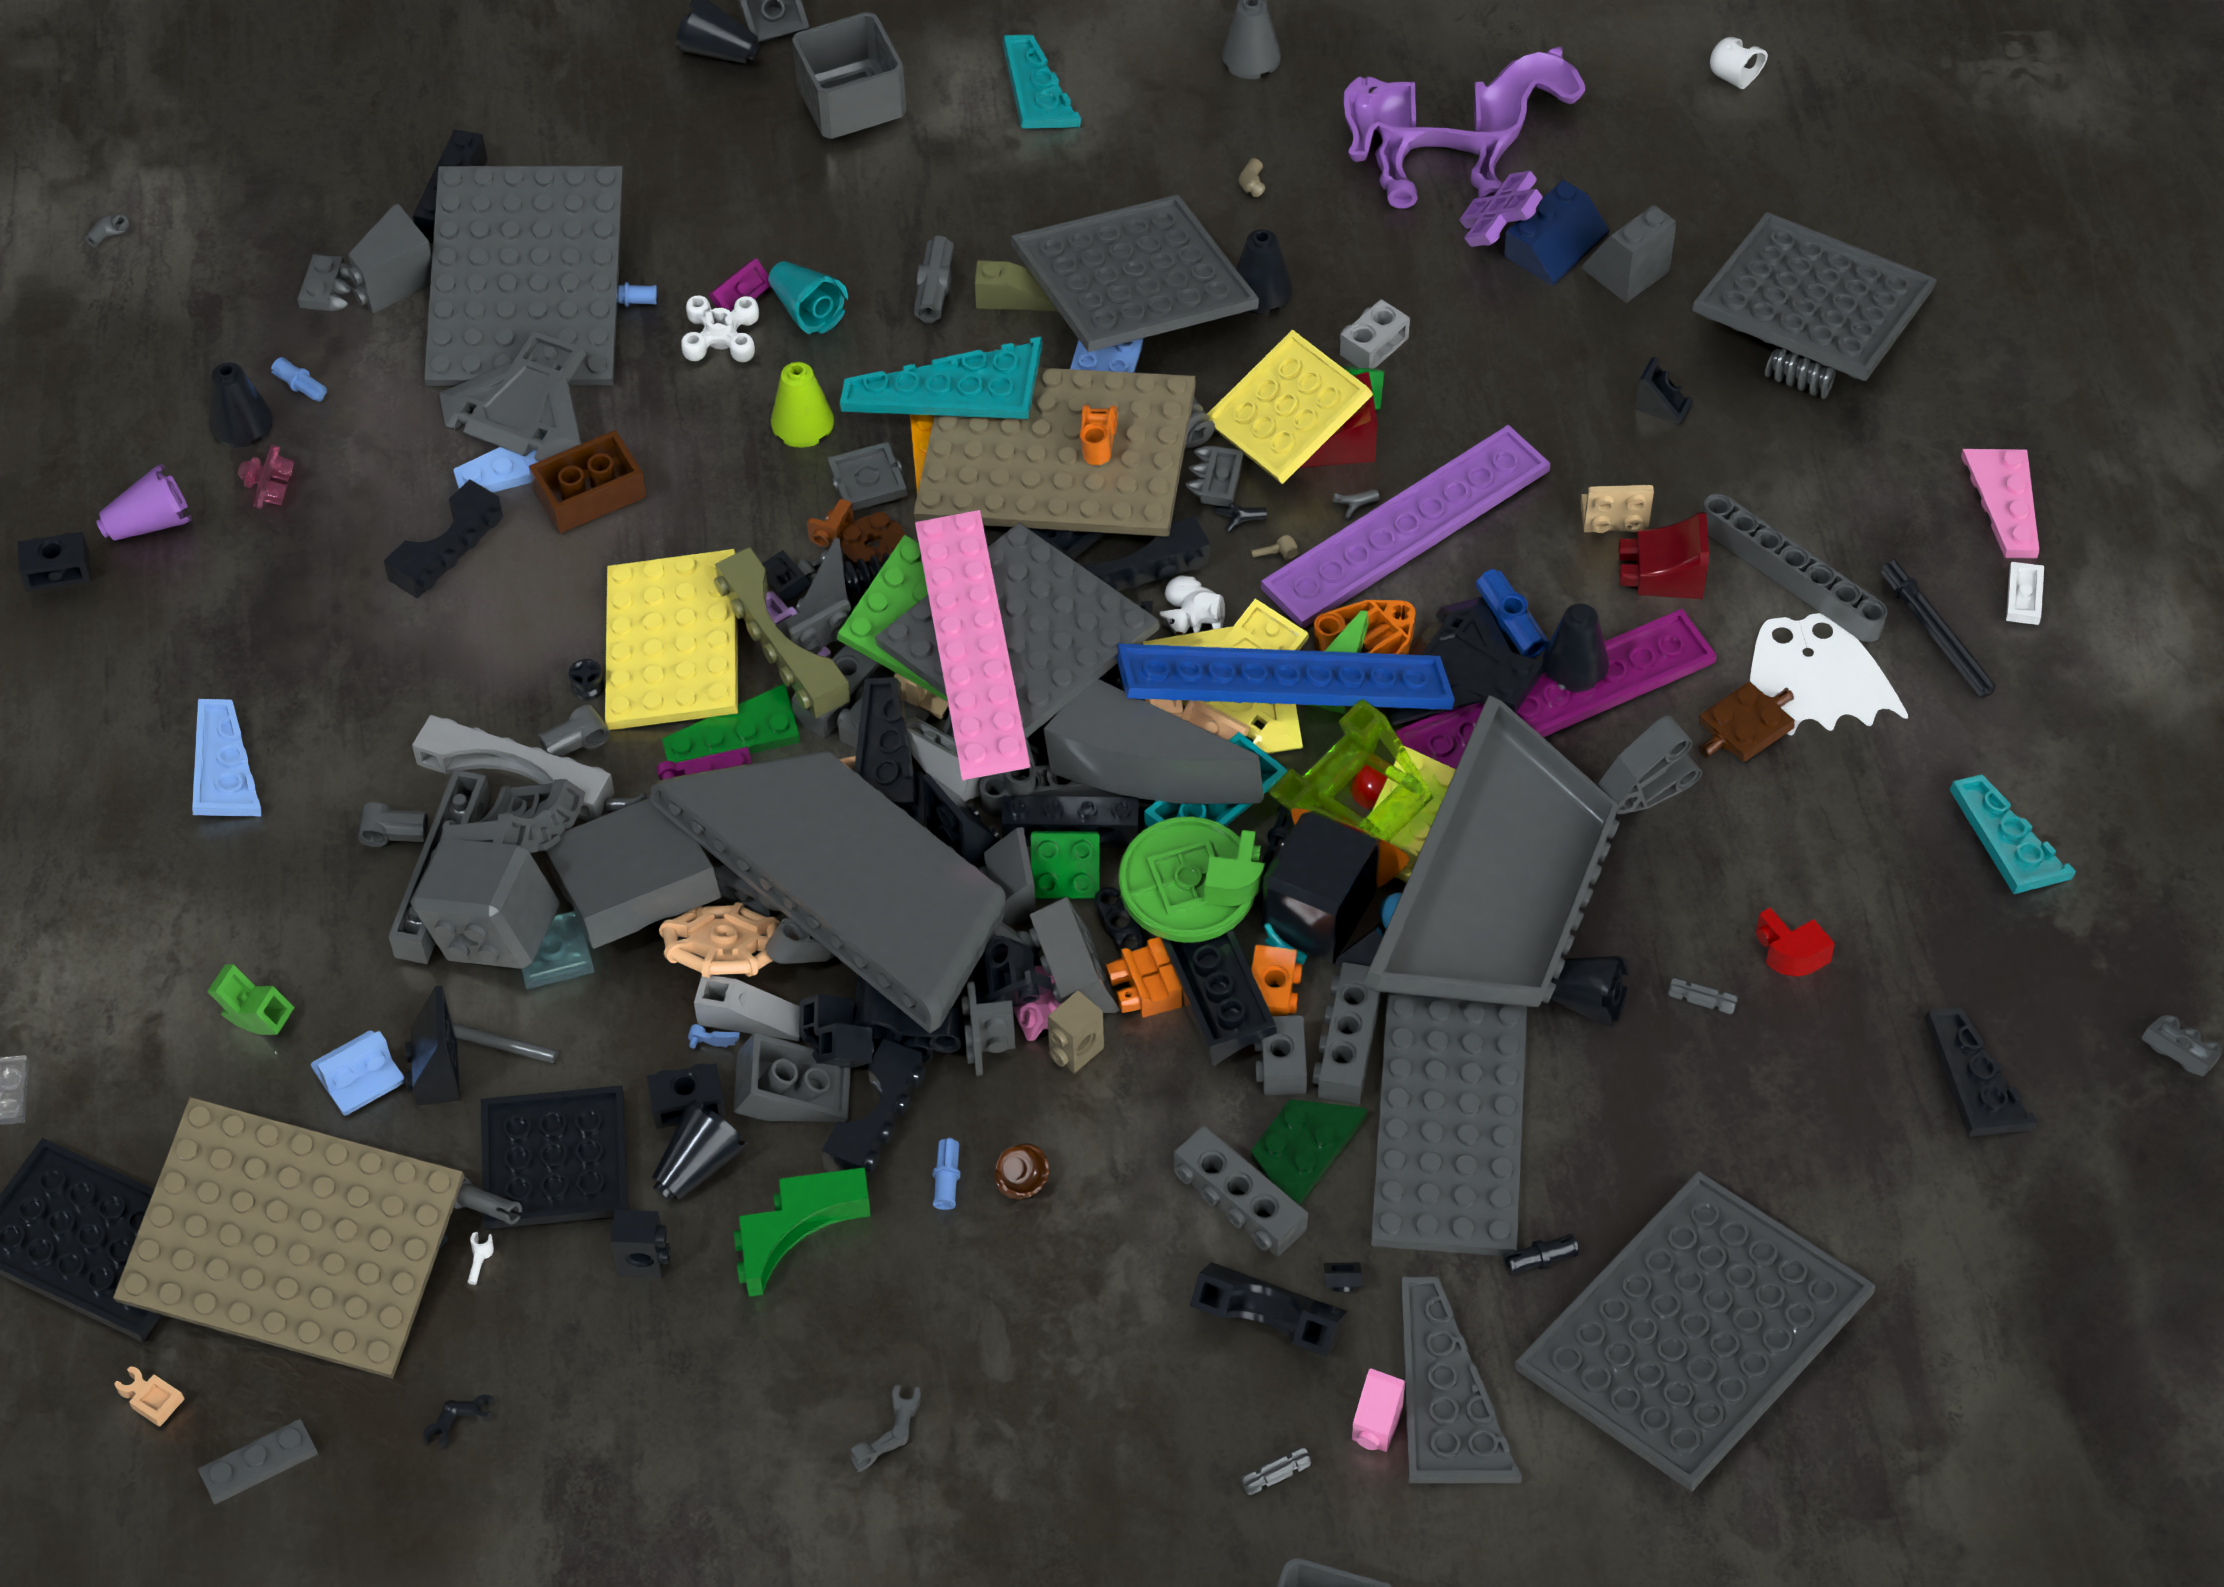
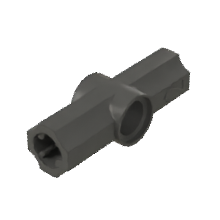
M935 236L932 240H928L924 262L918 268V293L914 312L915 317L920 318L925 323H934L935 320L941 318L945 294L950 293L954 243L947 240L944 236Z

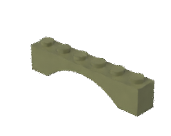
M748 547L716 563L717 578L714 579V583L721 596L727 595L735 616L738 619L743 618L745 620L751 638L754 641L759 640L763 645L762 649L767 660L771 664L776 663L784 684L787 687L791 685L794 688L800 706L804 710L808 708L816 719L850 702L848 681L833 660L799 647L789 640L774 624L766 608L768 592L766 569L751 548Z

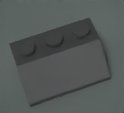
M1065 897L1029 914L1034 926L1029 931L1037 948L1042 947L1045 954L1040 957V960L1047 975H1053L1055 983L1052 984V992L1059 1004L1063 1003L1078 990L1098 1006L1103 1013H1116L1120 1011L1089 928L1069 899Z

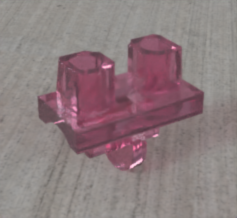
M270 446L264 467L260 465V459L255 457L251 461H246L239 465L238 475L244 480V486L251 488L253 484H258L252 507L261 509L264 501L276 505L282 504L287 485L271 481L270 479L274 477L288 482L294 461L278 456L280 450L278 446Z

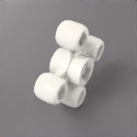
M700 295L693 296L687 301L686 311L688 319L694 324H703L704 329L701 333L689 332L682 338V353L686 359L690 361L701 360L709 346L720 350L730 348L731 356L738 362H747L753 358L755 347L752 337L746 333H737L736 330L741 324L748 326L758 320L759 307L755 299L748 296L739 298L735 302L732 312L724 308L711 310L708 299Z

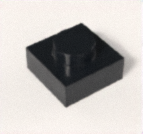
M1360 1262L1324 1263L1325 1287H1332V1290L1337 1292H1349L1354 1290V1287H1362Z

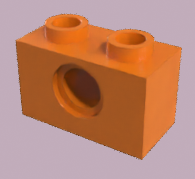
M1255 945L1251 971L1271 1015L1289 1016V1013L1296 1014L1298 993H1293L1294 984L1300 985L1303 964L1296 963L1297 950ZM1270 985H1279L1280 987H1270Z

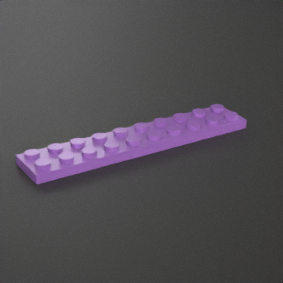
M1507 425L1261 581V590L1300 628L1304 629L1315 622V619L1320 614L1337 608L1550 471V462L1512 427Z

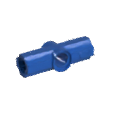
M1491 569L1484 572L1476 580V589L1497 618L1496 623L1500 631L1510 637L1522 656L1532 659L1540 656L1546 649L1549 640L1527 610L1528 602L1526 598L1514 591L1501 571Z

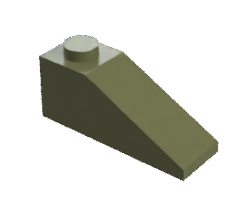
M977 260L975 278L977 309L1058 311L1027 268L1008 261Z

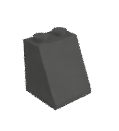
M396 204L390 208L348 254L351 264L348 272L356 285V288L353 289L354 296L361 306L366 305L372 314L431 286L432 255L429 241L402 207Z
M1651 206L1613 233L1583 264L1582 269L1625 303L1629 302L1670 272L1677 221L1657 206Z

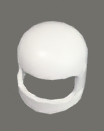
M1727 37L1721 40L1713 49L1710 57V67L1717 77L1739 89H1744L1758 76L1767 61L1768 54L1758 46H1753L1750 49L1743 48L1741 39ZM1757 54L1754 67L1751 69L1745 68L1744 66L1749 58Z

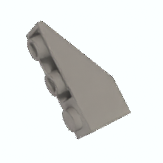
M711 975L710 978L701 976L694 1000L698 1025L750 1034L755 1032L770 1037L800 1041V1006L737 979Z

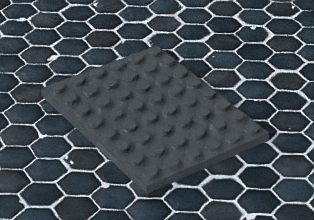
M438 166L424 376L426 386H457L513 362L533 331L579 346L586 353L569 380V386H614L623 193L622 166Z
M1698 1171L1515 1362V1369L1692 1492L1875 1293V1284Z

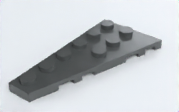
M1402 1277L1401 1298L1409 1484L1521 1483V1472L1518 1465L1514 1463L1508 1441L1501 1432L1492 1403L1478 1370L1469 1356L1467 1344L1463 1335L1458 1330L1454 1320V1313L1439 1278Z

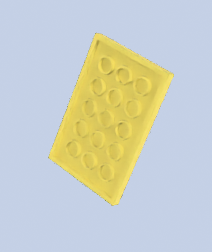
M734 549L607 566L605 724L608 730L738 714L737 617L731 608L727 595L721 596L714 583V579L717 578L715 564L736 554Z

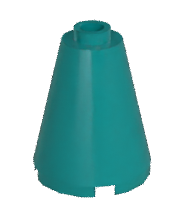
M781 261L771 269L768 277L769 284L801 330L807 334H811V332L822 334L835 327L846 311L843 309L845 299L848 301V293L845 285L837 278L788 261Z

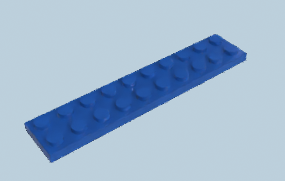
M1142 644L1117 645V662L1126 698L1392 707L1400 709L1420 708L1431 710H1452L1455 700L1440 656Z

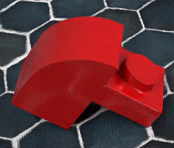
M1771 907L1759 913L1756 936L1764 947H1769L1766 964L1771 969L1783 975L1804 976L1815 972L1831 962L1835 943L1814 919L1791 932Z

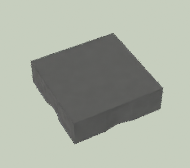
M650 798L566 830L560 835L561 841L543 851L550 874L563 897L573 906L577 922L593 949L637 932L661 919L677 916L721 898L713 866L699 843L650 803Z

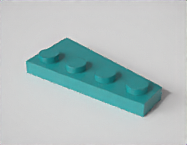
M1004 35L1002 45L1021 128L1080 127L1081 117L1070 106V98L1059 87V79L1055 72H1051L1048 68V60L1034 36Z
M1982 774L1953 781L1949 789L2013 894L2072 880L2076 871L2069 863L2063 865L2055 856L2056 850L2047 841L2042 843L2031 832L2033 826L2025 818L2017 817L2009 809L2011 806L2009 801Z

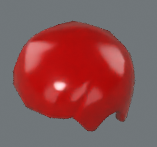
M1370 760L1363 763L1354 774L1351 782L1350 792L1354 801L1367 810L1374 807L1394 764L1384 760Z

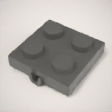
M888 442L827 458L835 491H838L841 499L852 502L853 511L907 497V487L901 475L903 471L900 460H895Z

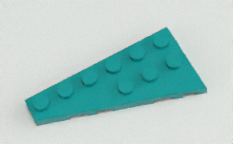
M1041 336L1031 338V343L1014 346L1013 343L1001 345L1002 349L986 353L982 350H975L932 360L933 364L915 367V364L903 366L904 370L886 374L883 371L846 378L839 403L841 412L1029 419L1042 349Z

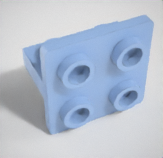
M371 1030L311 1063L312 1070L344 1116L405 1083L404 1076L392 1060L386 1039L380 1031L376 1033Z

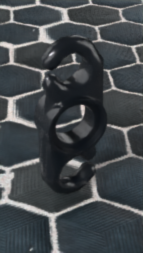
M1113 887L1100 889L1095 894L1094 906L1105 927L1106 933L1115 939V943L1119 947L1123 946L1124 941L1127 939L1138 942L1137 947L1130 949L1131 951L1146 947V937L1140 925L1126 910L1122 898H1118L1113 905L1102 902L1105 896L1119 897L1120 891ZM1117 916L1126 917L1130 921L1123 928L1114 927L1110 922Z

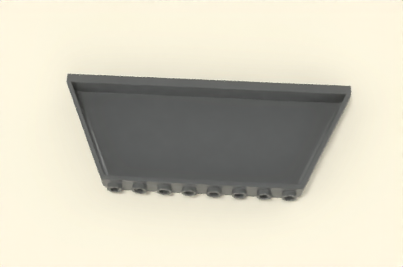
M1490 695L1487 698L1369 967L1362 986L1370 990L1539 1007L1541 1002L1548 1004L1555 990L1556 984L1552 983L1551 979H1558L1566 960L1561 959L1560 956L1561 954L1567 956L1575 936L1569 933L1571 930L1576 932L1581 923L1584 913L1579 911V908H1586L1593 889L1589 888L1588 885L1589 883L1592 885L1596 883L1602 866L1598 865L1597 862L1598 860L1601 862L1605 860L1611 843L1606 842V839L1612 840L1620 821L1615 819L1619 805L1505 703Z
M828 751L666 778L651 787L650 803L929 1033L941 1027L985 951L987 944L1004 918L1006 896L999 884L986 877L975 865L962 858L951 846L938 839L928 828L919 824L904 809L895 805L881 791L871 786L857 772L852 771L836 755Z

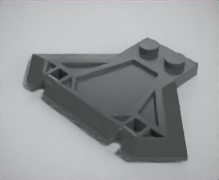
M533 331L513 362L439 393L445 426L456 430L461 424H465L464 434L525 457L532 450H536L537 452L534 457L536 461H542L582 444L569 380L586 353L579 346Z

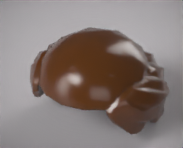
M1024 1143L1008 1148L1000 1155L996 1163L994 1178L998 1190L1003 1195L1015 1199L1030 1198L1033 1194L1036 1195L1038 1191L1042 1190L1049 1177L1050 1165L1048 1158L1039 1147L1033 1144Z

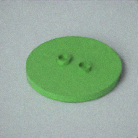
M1175 817L1149 826L1129 844L1120 863L1119 890L1126 910L1148 932L1175 942H1202L1219 937L1233 929L1247 915L1254 902V898L1237 906L1204 903V885L1209 856L1237 860L1241 838L1226 826L1200 817Z

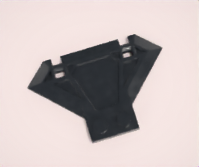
M1483 597L1441 607L1436 617L1441 619L1442 622L1429 623L1407 655L1441 657L1455 699L1452 710L1476 703L1485 705L1490 695L1501 700L1516 713L1544 673V662L1511 652ZM1385 707L1393 725L1449 711V709L1431 710Z

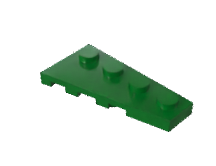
M782 684L738 704V714L708 717L662 738L667 761L677 763L748 747L749 754L800 743V737L786 686Z

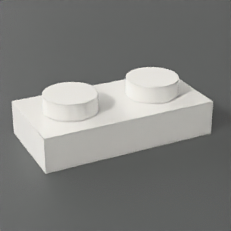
M2011 562L2006 621L2039 625L2042 611L2043 565Z

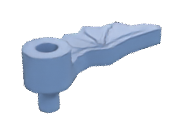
M694 1024L691 1026L688 1034V1039L690 1040L689 1047L694 1049L697 1043L703 1041L715 1047L722 1046L727 1048L729 1045L736 1044L740 1032L714 1031L712 1033H705L706 1029L703 1026Z

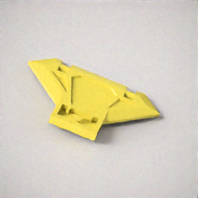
M1255 598L1234 626L1149 640L1143 643L1144 645L1300 651L1309 639V633ZM1182 700L1184 707H1186L1188 700ZM1205 702L1250 726L1247 736L1254 740L1253 743L1267 754L1303 748L1296 704ZM1257 720L1265 724L1262 730L1254 725Z

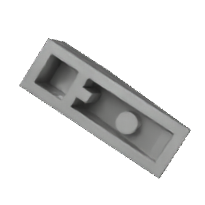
M917 717L907 719L910 752L925 773H929L957 793L964 801L980 796V781L983 777L962 780L955 738Z

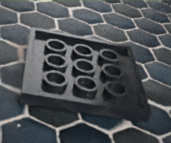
M622 1085L481 1099L482 1189L505 1199L516 1201L522 1206V1213L515 1210L510 1211L521 1216L518 1222L513 1225L483 1213L485 1229L614 1217L615 1209L629 1210L624 1091Z

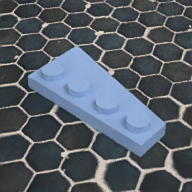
M198 699L193 815L261 817V806L259 799H257L253 776L249 769L248 758L243 746L241 731L232 700Z

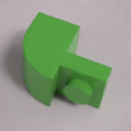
M1242 830L1237 860L1209 856L1204 885V903L1237 906L1250 901L1259 893L1263 885L1265 863H1259L1261 846L1255 845L1256 832Z
M234 964L224 965L207 991L224 1008L221 1012L223 1017L234 1025L258 1035H277L295 1008L274 986H255Z

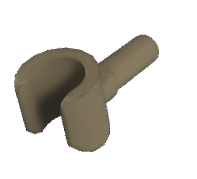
M1289 535L1280 537L1276 544L1251 550L1253 558L1281 553L1284 560H1293L1299 555L1298 546Z

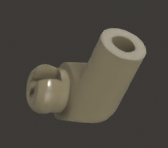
M1252 158L1240 174L1239 184L1246 193L1250 192L1256 198L1264 192L1265 185L1259 181L1260 178L1258 177L1263 165L1258 159Z

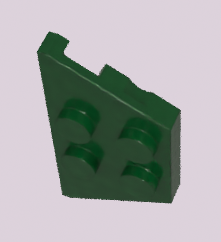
M1290 1099L1251 1149V1159L1257 1168L1266 1175L1267 1179L1298 1205H1301L1367 1118V1109Z

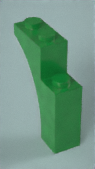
M865 1168L779 1179L780 1193L773 1194L775 1211L739 1216L740 1230H734L736 1252L743 1251L744 1261L737 1262L739 1283L747 1284L749 1297L764 1294L767 1281L777 1263L787 1251L806 1236L837 1222L871 1216Z

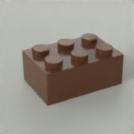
M616 430L528 466L533 491L559 534L647 497L643 472Z

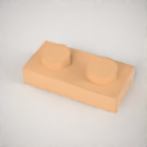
M1188 700L1184 713L1181 716V719L1225 740L1231 739L1238 732L1247 737L1250 726L1203 701Z

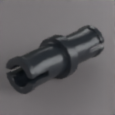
M1570 1233L1547 1242L1537 1240L1532 1242L1530 1247L1504 1253L1503 1263L1506 1271L1508 1270V1274L1513 1276L1516 1273L1536 1267L1542 1270L1550 1267V1263L1572 1256L1576 1257L1579 1255V1248L1574 1235Z

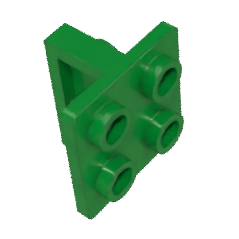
M1033 831L1031 833V870L1035 898H1095V894L1100 890V834L1098 832Z

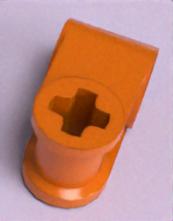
M1083 405L1080 430L1083 459L1090 465H1102L1112 455L1114 435L1116 434L1118 424L1117 406L1111 405L1108 409L1091 408L1090 405Z

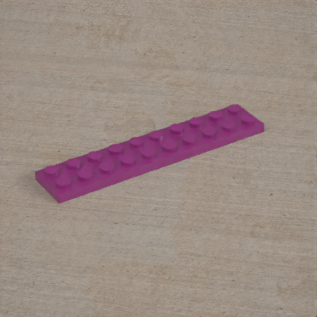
M1680 609L1605 641L1609 658L1608 673L1603 681L1601 679L1595 683L1594 688L1582 692L1563 690L1557 686V682L1550 677L1548 679L1543 673L1516 714L1538 734L1545 737L1710 666L1716 662L1717 655L1684 610ZM1476 703L1434 714L1396 730L1394 740L1401 749L1402 746H1406L1456 769L1484 705Z

